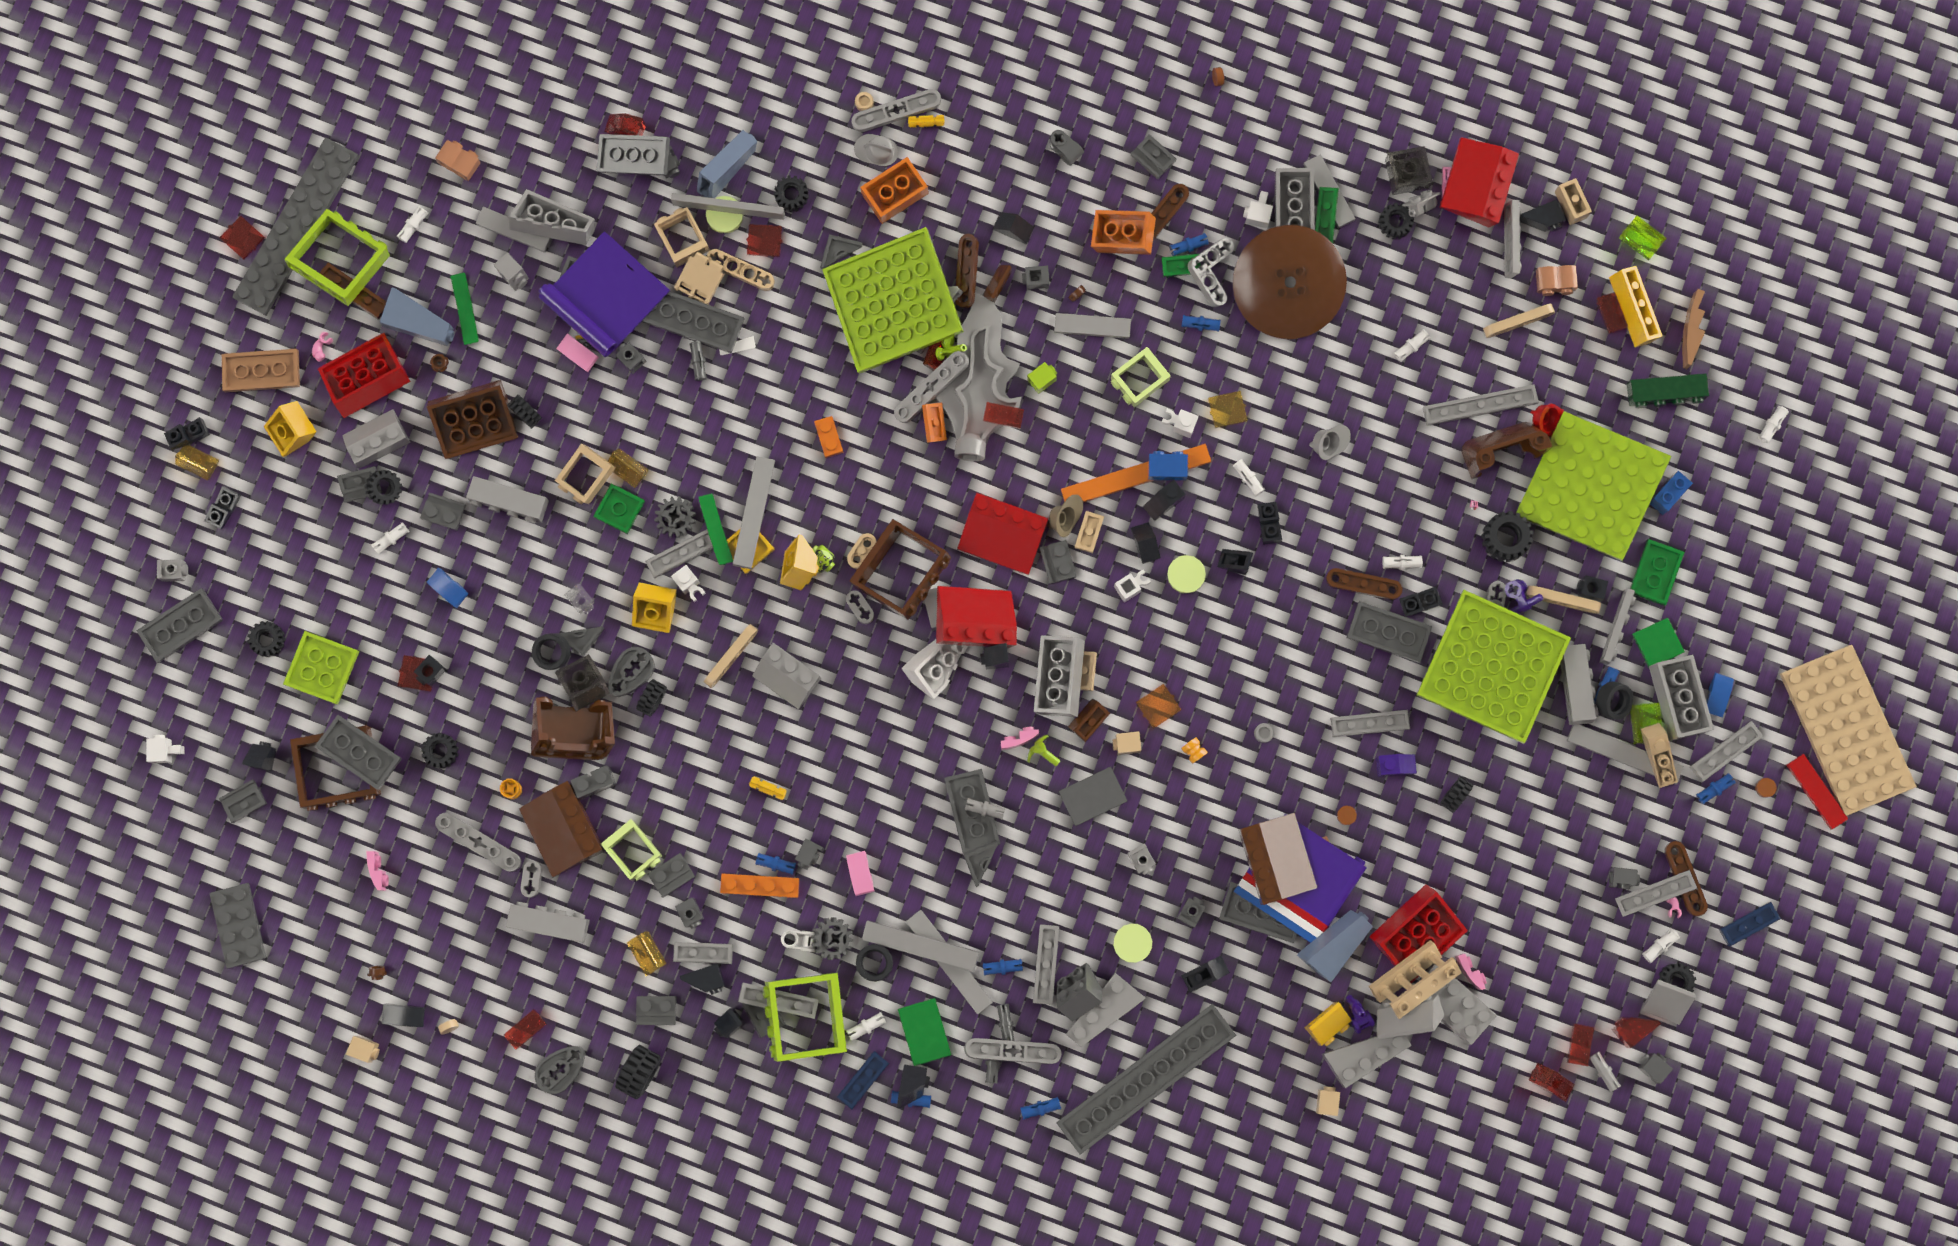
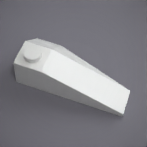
M935 639L914 655L902 667V670L915 686L930 698L935 699L947 687L952 671L956 670L958 666L956 663L961 654L965 653L968 646L936 644Z

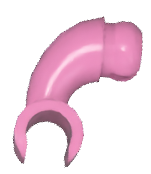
M327 332L320 334L319 339L312 348V355L319 362L325 358L322 345H329L333 342L332 338L324 341L325 336L329 334Z
M1677 897L1666 900L1672 906L1668 911V916L1671 918L1672 911L1675 910L1678 913L1677 918H1679L1682 912L1679 909Z

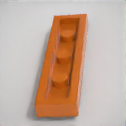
M722 874L720 893L798 898L800 879Z

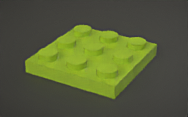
M304 631L283 685L338 705L360 651Z

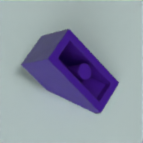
M1415 754L1381 755L1376 758L1378 777L1417 774Z

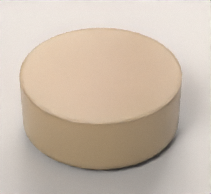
M861 92L855 97V106L859 111L873 107L874 102L871 94Z
M452 1019L439 1025L438 1029L440 1034L443 1035L456 1030L459 1025L457 1020Z

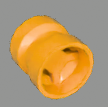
M1197 737L1181 748L1184 753L1190 754L1189 760L1192 764L1208 753L1205 748H1200V741Z
M506 779L500 785V792L506 798L516 799L522 793V786L513 779Z

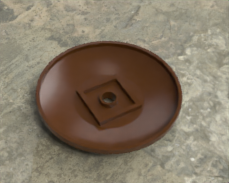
M1299 225L1277 226L1257 235L1242 250L1233 272V293L1242 315L1257 330L1281 339L1302 338L1321 330L1335 317L1346 293V269L1336 247L1321 233ZM1287 277L1295 279L1294 287H1286L1285 279Z

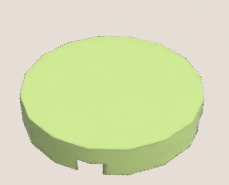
M721 196L716 198L737 201L729 196ZM706 210L708 224L718 233H731L738 229L743 221L742 214Z
M1184 555L1172 561L1167 575L1168 582L1173 589L1180 593H1193L1200 589L1204 583L1206 573L1200 560L1194 556Z
M1128 924L1117 931L1113 946L1115 952L1122 960L1136 963L1149 955L1152 949V938L1145 927L1139 924Z

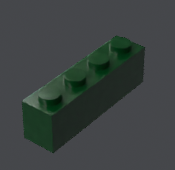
M1707 373L1630 380L1626 384L1629 406H1635L1637 409L1645 408L1647 405L1654 404V407L1665 406L1666 403L1682 405L1686 401H1692L1693 404L1704 402L1709 396Z

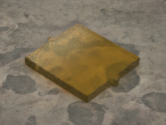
M1241 391L1208 398L1211 409L1210 415H1212L1215 428L1248 421L1245 412L1246 404L1243 403Z

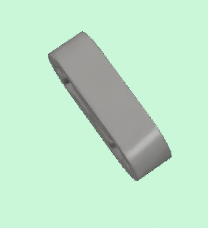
M859 591L849 592L846 596V602L858 621L862 624L871 623L874 619V612ZM851 596L860 597L858 599L859 607L854 602L850 603L852 600ZM863 608L866 613L870 612L868 620L860 618L862 617L860 609Z
M536 861L527 862L523 868L521 892L525 897L529 898L537 896L540 890L542 866ZM535 864L538 871L534 872L533 878H531V872L528 871V868ZM530 880H532V887H535V891H531L528 894L525 887H528Z

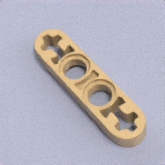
M712 249L707 253L709 264L712 260L711 257H715L716 254L720 260L724 261L722 272L764 291H769L774 287L775 281L772 274L718 249ZM736 262L738 265L736 270H728V263ZM751 269L754 271V276L749 279L744 277V272ZM758 273H760L759 276L763 280L769 278L770 284L766 283L764 286L762 280L757 279Z
M1547 304L1483 328L1486 338H1491L1553 315L1555 311L1552 304Z
M1528 586L1526 596L1529 598L1541 594L1543 596L1542 601L1589 613L1598 614L1601 603L1598 601L1537 586Z
M751 624L746 627L704 680L706 685L713 688L755 637L758 629Z

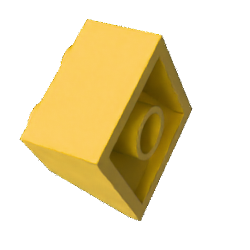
M297 401L279 406L263 426L282 457H286L308 443L316 433L313 424H311Z
M800 534L785 550L780 584L802 590L806 584L808 585L811 578L816 576L819 570L817 565L818 557Z
M639 583L633 596L632 626L669 633L676 603V589Z
M1334 1002L1304 1028L1319 1046L1324 1044L1328 1046L1335 1040L1333 1037L1338 1032L1342 1034L1350 1027L1348 1023L1352 1020L1339 1002Z

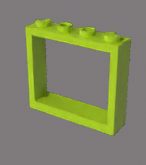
M326 209L287 255L285 261L290 269L349 306L389 258L390 254L384 242L380 240L377 242L370 233L365 230L362 232L351 221H345L338 212H331ZM330 222H333L377 251L345 290L300 261V258Z
M838 973L765 982L763 987V996L767 998L765 1015L766 1018H769L770 1026H767V1034L772 1041L769 1052H771V1058L774 1061L779 1062L847 1052ZM827 981L834 1047L782 1054L775 987Z

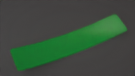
M465 273L451 275L464 345L477 343L479 340Z
M713 494L699 496L703 517L719 565L731 563L733 558L722 528Z

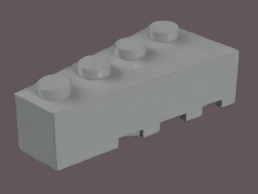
M526 189L509 216V229L586 245L594 233L595 219Z
M1114 973L1102 988V1003L1079 1017L1066 1035L1082 1047L1146 998L1119 975Z
M1376 1035L1322 1053L1321 1055L1341 1086L1347 1088L1412 1045L1405 1035L1378 1039Z

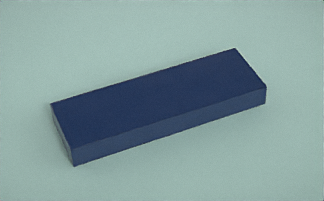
M1768 902L1720 928L1719 931L1728 947L1781 918L1772 902Z
M874 1051L837 1098L852 1110L889 1063Z

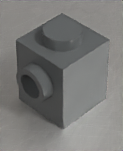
M692 897L675 906L686 928L694 929L702 924L701 921L704 920V917L695 898Z
M1660 1053L1645 1054L1639 1061L1641 1065L1638 1069L1656 1084H1661L1673 1070L1666 1063L1667 1059Z

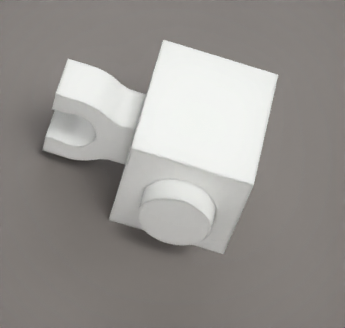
M1261 191L1258 202L1251 201L1250 206L1245 207L1243 215L1246 218L1245 224L1267 229L1273 206L1266 204L1268 192Z
M1167 408L1165 413L1169 414L1171 419L1166 420L1163 418L1162 424H1173V432L1191 438L1198 416L1182 409L1179 415H1176Z
M687 565L671 576L685 595L690 592V597L694 602L697 601L694 597L695 592L699 591L702 595L706 594L701 587L697 586L700 582Z
M1144 570L1138 572L1135 578L1130 573L1114 584V588L1124 603L1141 592L1140 586H1146L1151 583L1150 579L1146 581L1140 579V576L1145 574Z
M153 735V738L146 739L147 762L172 763V754H184V746H172V740L165 738V735Z

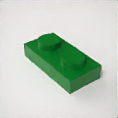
M1198 254L1162 257L1163 277L1191 275L1188 270V263ZM1200 262L1196 264V269L1201 266Z

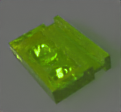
M1637 215L1619 236L1622 241L1648 261L1667 239Z
M1660 703L1632 705L1630 712L1634 744L1644 743L1641 732L1642 728L1660 723L1662 726Z

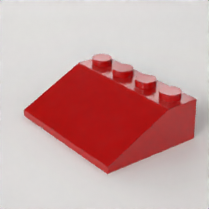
M1461 137L1440 208L1488 228L1498 224L1519 153L1502 146Z
M385 333L374 337L318 368L333 404L343 418L411 382Z
M976 493L957 550L1029 575L1049 518Z
M937 586L936 644L990 647L1007 643V648L1017 645V624L1011 591Z
M1425 884L1369 937L1390 962L1396 966L1430 940L1435 943L1438 951L1443 955L1468 930L1439 893ZM1419 975L1412 979L1410 983L1414 982Z

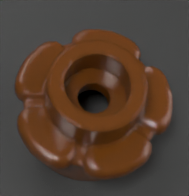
M443 354L434 355L430 360L431 368L436 372L445 371L449 364L448 358L444 357Z
M385 966L369 967L367 976L371 977V980L383 979V976L387 974Z

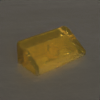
M190 445L182 447L175 455V464L206 480H209L219 463L218 459Z
M621 449L613 451L608 460L610 464L616 467L613 473L634 488L638 486L648 472L646 467Z
M648 931L637 935L627 942L645 976L666 965L663 956Z

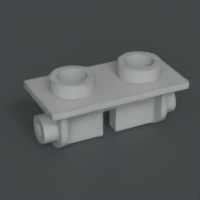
M1432 190L1423 191L1420 196L1409 198L1410 201L1402 205L1408 206L1411 217H1418L1436 207V196L1440 195V192H1432Z

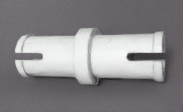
M418 206L410 219L405 221L406 224L397 237L404 241V243H407L416 230L418 231L419 225L428 215V212Z
M1422 329L1412 339L1406 340V343L1393 353L1397 360L1402 362L1411 353L1417 352L1418 348L1430 339L1429 334Z
M1778 406L1771 418L1767 419L1765 428L1758 436L1760 441L1769 444L1773 435L1781 428L1782 421L1789 413L1785 407Z
M1243 459L1233 465V468L1242 477V482L1248 485L1255 496L1265 490L1255 477V472H1251Z
M402 522L390 532H385V535L371 544V546L380 554L391 544L395 545L398 539L410 531Z
M1400 555V557H1383L1382 559L1383 569L1400 568V570H1405V568H1422L1423 564L1422 556Z
M1671 928L1663 937L1656 939L1648 950L1642 953L1643 957L1652 963L1663 952L1666 953L1668 948L1680 936Z
M879 1012L867 1020L863 1019L861 1020L862 1023L846 1030L847 1034L851 1035L849 1036L851 1041L866 1033L870 1034L872 1033L871 1030L886 1024L887 1022L883 1018L882 1013Z

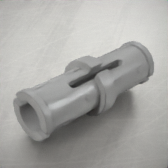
M970 798L967 799V804L970 805H966V811L980 813L984 817L988 815L1003 820L1004 814L1001 813L1005 812V807L991 805L987 801L983 803Z
M1600 1051L1589 1057V1060H1591L1598 1071V1077L1603 1079L1610 1092L1621 1086L1612 1073L1613 1069L1607 1065Z

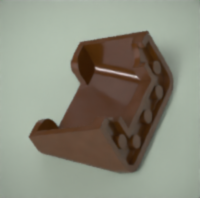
M1522 422L1466 441L1461 450L1471 479L1481 477V471L1494 464V452L1519 445L1522 453H1531L1534 459L1542 457L1552 447L1548 435L1533 424Z
M544 696L535 699L533 703L531 735L532 756L582 760H602L608 756L615 745L612 702L597 700L589 708L553 706V701Z

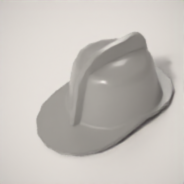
M866 134L858 138L854 144L855 155L859 160L867 163L888 166L894 163L898 157L897 145L891 139L884 136Z
M1337 425L1331 429L1320 430L1315 434L1309 446L1319 454L1321 459L1328 460L1347 448L1350 442V430L1345 425Z

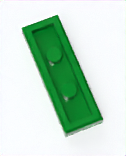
M1320 187L1315 231L1321 233L1333 243L1339 188Z

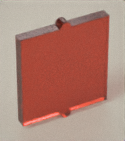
M240 216L232 225H228V229L219 238L244 260L253 250H256L257 245L265 237Z
M749 224V233L746 238L748 242L747 255L780 257L781 244L783 243L781 239L782 226Z
M403 656L402 666L399 669L398 687L432 691V687L427 683L425 686L416 679L418 675L414 673V670L424 661V658ZM432 667L425 670L426 677L433 674Z

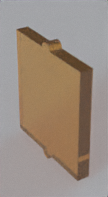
M1164 684L1136 702L1143 713V717H1146L1153 729L1181 711V708L1174 700V695L1170 694Z

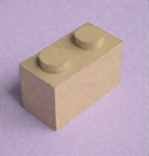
M1575 178L1557 187L1555 194L1569 224L1572 225L1587 219L1592 211L1577 179Z

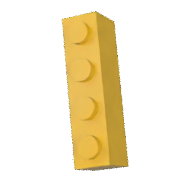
M1637 266L1622 269L1610 276L1609 280L1634 347L1650 344L1662 337Z

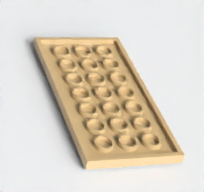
M1853 645L1780 673L1835 799L1846 816L1917 787Z

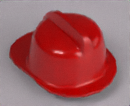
M1552 403L1540 405L1536 410L1530 412L1533 415V425L1552 438L1564 410Z

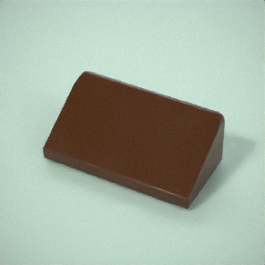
M1000 265L997 268L982 296L995 303L1012 273L1010 265Z
M1091 699L1078 714V717L1070 723L1068 728L1086 742L1109 716L1110 712L1097 700Z

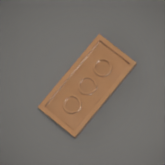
M298 349L221 354L222 390L224 392L300 387Z

